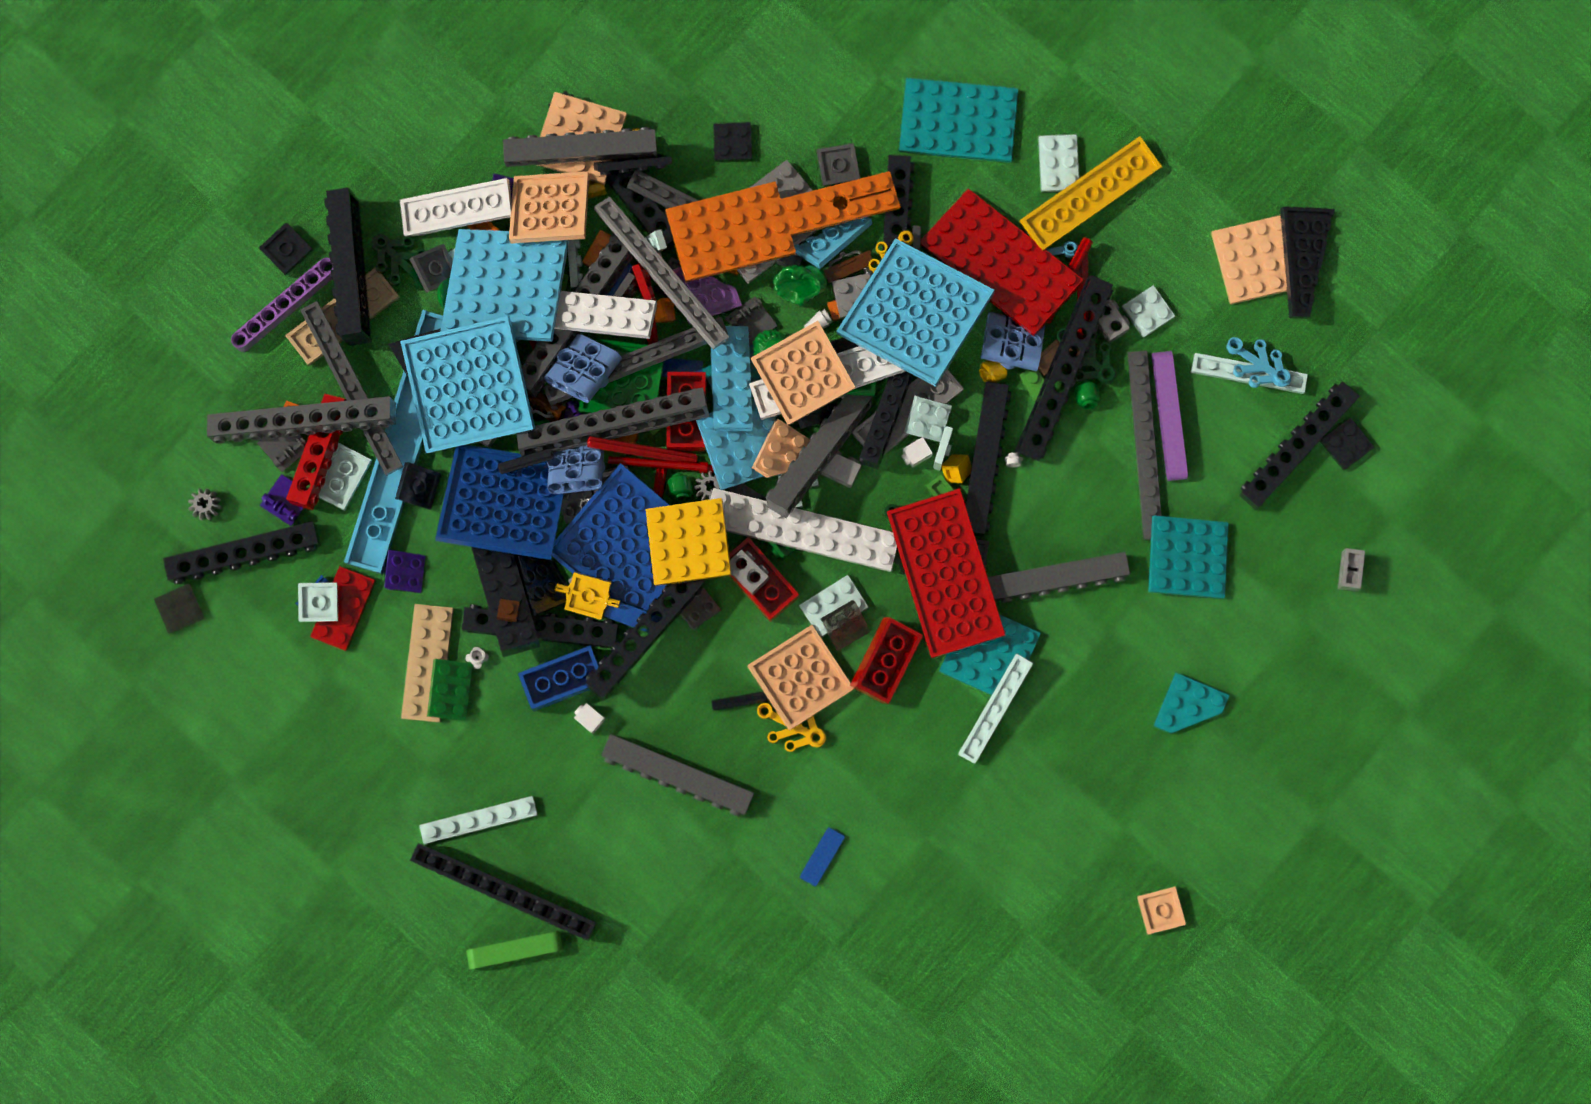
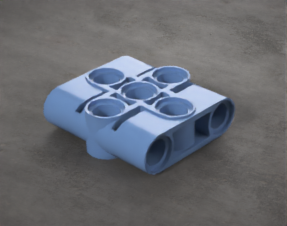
M989 312L981 359L1001 363L1006 369L1019 367L1037 371L1040 363L1045 325L1035 336H1032L1009 316Z
M577 334L570 345L558 353V360L545 375L544 379L551 386L585 403H589L596 392L608 384V377L620 363L622 357L615 350L584 335Z
M587 445L554 452V459L547 461L549 468L547 490L552 494L596 490L602 486L603 472L605 470L604 450L589 448Z

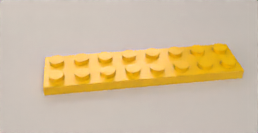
M1139 136L1023 217L1020 223L1037 245L1044 250L1162 166L1141 136Z

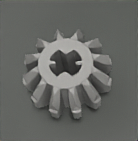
M712 471L708 472L709 477L702 473L703 480L696 479V482L700 485H695L694 489L700 490L696 493L697 497L703 495L701 501L707 498L710 500L712 489L707 491V484L710 486V483H712L714 488L720 489L716 476L712 477Z
M206 488L204 492L202 489H198V495L195 493L191 494L194 500H188L192 504L188 509L194 511L192 515L195 518L199 516V519L203 521L206 516L208 520H211V514L218 515L215 509H221V506L217 504L221 499L216 497L217 493L215 491L210 493V489ZM203 501L208 502V504H206V508H203L201 506V504L204 505L202 503Z

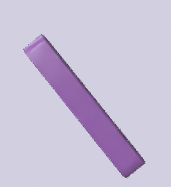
M330 258L321 259L238 329L231 337L233 346L241 352L249 350L331 281V271H324L326 265H333ZM312 277H318V281L315 284H310ZM298 289H304L301 296H295V292ZM289 301V306L281 308L282 302ZM270 313H274L275 316L273 320L267 321V315ZM254 326H260V330L257 333H252ZM240 338H245L243 345H237V341Z
M1172 351L1152 353V364L1166 476L1168 481L1185 480L1188 478L1173 354Z

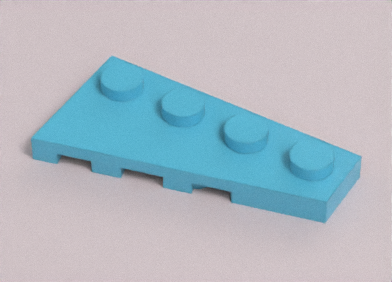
M869 217L841 223L834 227H827L818 236L807 238L806 242L800 246L799 244L794 245L796 254L821 269L871 226L872 220Z

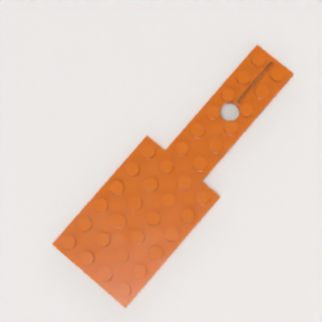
M888 171L782 199L780 198L776 181L668 208L665 209L685 282H690L795 255L796 250L792 236L900 209V204L891 173ZM836 197H844L848 205L845 209L839 210L834 207L833 200Z

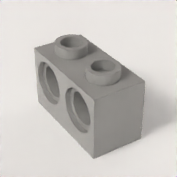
M1111 299L1107 300L1104 305L1105 308L1109 309L1110 314L1103 315L1097 322L1098 329L1109 344L1127 333L1130 328L1128 319L1124 315L1121 316L1118 311V304L1115 300L1111 301ZM1111 324H1118L1120 326V330H1112Z
M1345 548L1342 551L1338 589L1355 592L1361 589L1365 551Z
M740 550L730 560L731 574L754 595L769 580L767 575L769 572L762 565L758 567L753 562L755 558L748 551L744 553ZM739 560L747 562V566L744 569L736 567V563ZM754 573L761 576L760 581L757 583L750 581V576Z

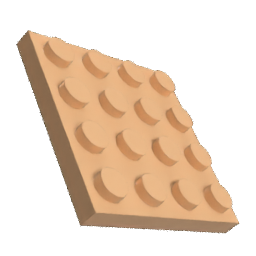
M554 92L540 137H545L547 134L563 136L569 132L576 133V135L583 134L586 131L602 133L604 130H613L614 132H621L627 113ZM609 160L542 164L538 166L562 173L588 171L589 181L605 185L608 174L600 175V172L594 170L593 163Z
M588 171L514 176L509 231L510 243L585 239L589 191Z
M1281 215L1211 232L1230 305L1287 292Z
M818 321L751 357L754 366L788 426L856 388Z
M810 625L747 665L789 731L854 690L813 625Z

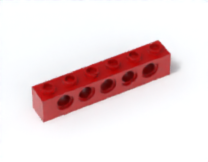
M324 393L321 403L347 400ZM338 415L335 418V421L338 420L341 415ZM334 430L333 433H329L325 438L326 433L316 432L314 435H309L286 500L292 505L310 510L314 509V506L319 501L321 487L325 484L326 473L332 465L331 458L333 452H336L338 440L344 431ZM323 449V452L318 455V452ZM317 467L316 471L311 473L312 469ZM310 485V488L305 491L306 486Z

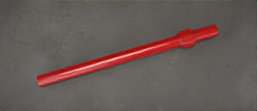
M608 456V464L620 465L622 463L623 465L691 470L707 474L709 471L714 472L712 465L708 464V462H700L699 464Z

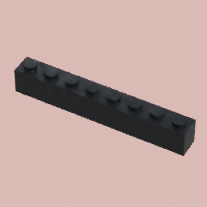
M992 382L985 383L966 500V509L974 534L984 537L985 532H989L991 521H987L988 513L992 514L993 502H990L991 495H995L996 484L993 483L994 476L998 477L999 465H996L997 458H1001L1002 447L999 446L1000 439H1004L1005 428H1002V423L1007 421L1008 410L1005 409L1006 402H1010L1011 391H1008L1009 385Z

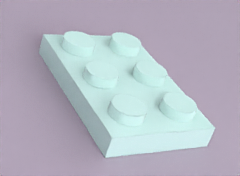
M1039 136L1041 193L1061 192L1079 179L1077 136Z
M338 443L336 452H333L331 458L332 465L326 473L325 484L321 487L319 498L345 511L372 460Z
M848 575L799 605L809 623L813 625L820 637L828 634L868 608Z

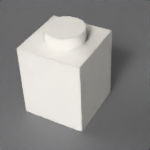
M922 437L903 448V455H901L906 465L910 464L913 468L932 457V451Z
M587 703L585 706L580 705L575 711V720L592 734L605 721V718Z

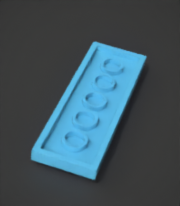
M725 326L729 336L728 341L714 350L711 348L714 431H752V399L749 385L751 383L748 326Z

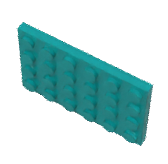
M906 78L899 152L1011 163L1018 88Z

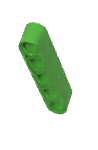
M560 931L469 949L466 950L469 969L472 970L559 952L564 949Z

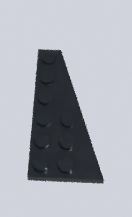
M1284 206L1280 208L1289 318L1307 319L1311 315L1315 297L1314 291L1318 284V274L1322 267L1327 245V234L1331 228L1330 221L1335 209Z
M514 554L532 617L566 604V594L555 591V589L557 588V583L568 586L552 558L548 560Z

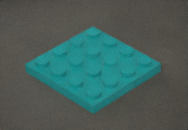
M1152 516L1148 592L1224 599L1228 522Z
M1000 615L1006 636L946 654L939 672L992 696L1015 654L1017 653L1029 660L1041 633Z

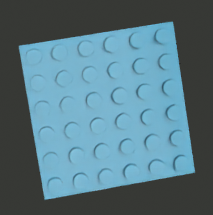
M459 229L440 332L510 316L515 340L553 341L569 240L511 244L509 241V231Z
M895 238L836 332L841 337L936 387L995 291Z
M510 316L400 341L426 453L535 429Z

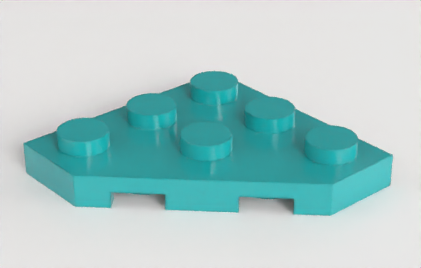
M1175 673L1153 726L1171 734L1219 715L1223 712L1229 695Z

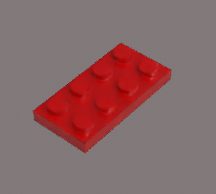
M339 566L333 583H338V621L316 622L310 637L347 652L376 580Z

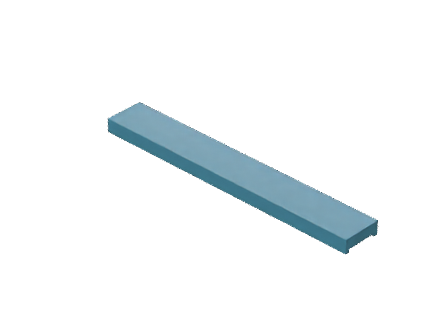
M422 310L415 336L440 329L443 316ZM403 371L394 400L396 402V425H389L385 432L404 468L405 462L417 465L423 445V438L409 377ZM376 458L344 560L345 564L383 574L388 550L391 549L405 502L395 499L403 468L386 476Z

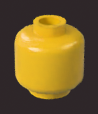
M986 360L981 364L979 374L984 382L997 383L1007 377L1008 369L1004 368L1001 363Z

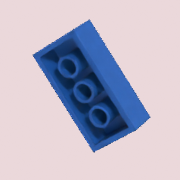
M588 646L522 671L518 675L531 710L534 712L589 691L590 689L585 684L587 681L585 678L592 670L595 672L599 665L592 647Z

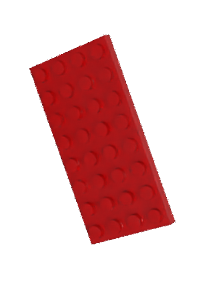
M969 188L920 240V246L940 262L994 289L995 293L990 302L1032 336H1035L1084 282V279L1046 249L1042 250L1031 237Z
M959 488L887 511L931 658L1006 636L961 489Z

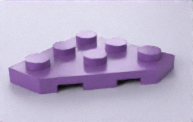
M682 268L673 269L674 273L712 317L742 306L735 287L726 285L712 276L685 282Z

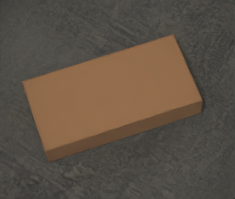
M1057 339L1041 352L1038 371L1043 376L1047 374L1060 344Z

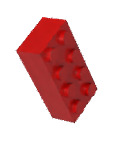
M667 372V396L698 388H703L706 396V372ZM693 420L667 426V449L675 451H706L697 421Z
M748 537L729 553L730 560L740 550L744 553L748 551L755 558L753 562L758 567L762 565L769 572L767 574L769 580L752 595L732 575L729 576L769 622H772L799 598V594ZM739 560L736 563V567L739 569H744L747 566V562L744 560ZM757 573L750 576V581L753 583H757L761 579V576Z
M884 617L850 686L883 704H889L923 635L891 617Z

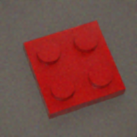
M639 264L632 266L642 298L656 301L652 287H647L650 283L645 269H641Z

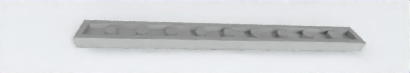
M609 197L595 205L594 210L710 347L714 350L728 341L729 336L616 203Z

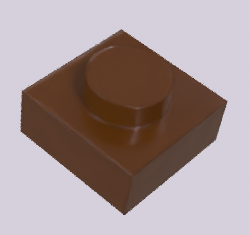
M500 599L497 620L517 622L520 602Z

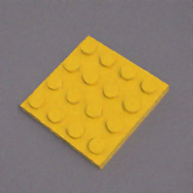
M722 498L646 509L655 586L732 575Z

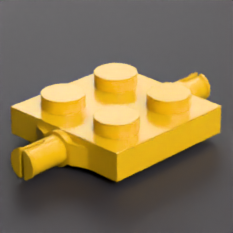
M578 572L573 573L569 586L557 583V588L555 589V591L566 594L567 601L564 610L600 620L603 619L604 611L608 605L619 608L621 602L620 600L610 598L611 581Z

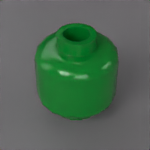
M1090 380L1081 381L1074 389L1077 405L1085 410L1095 408L1101 400L1098 385L1090 382Z
M675 473L668 479L667 489L669 497L678 503L688 501L693 494L690 477L683 475V473Z

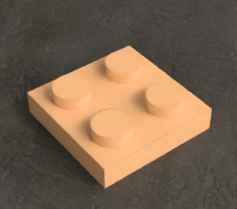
M1176 887L1137 896L1147 935L1186 925Z

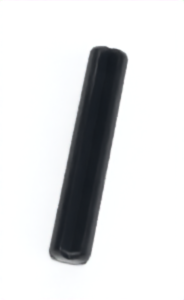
M549 448L499 463L498 469L501 474L509 473L554 459V454Z
M762 691L712 700L711 704L712 709L717 711L767 702L768 698Z

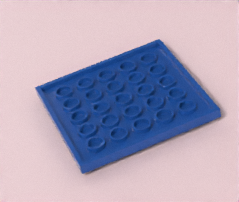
M471 445L455 447L437 528L436 541L551 560L564 493L552 494L547 490L549 471L547 461L501 474L498 464L522 457L521 454Z
M620 463L601 488L597 490L555 540L552 557L572 574L578 572L611 581L610 598L648 611L651 602L655 598H659L666 585H654L646 509L670 506V504Z

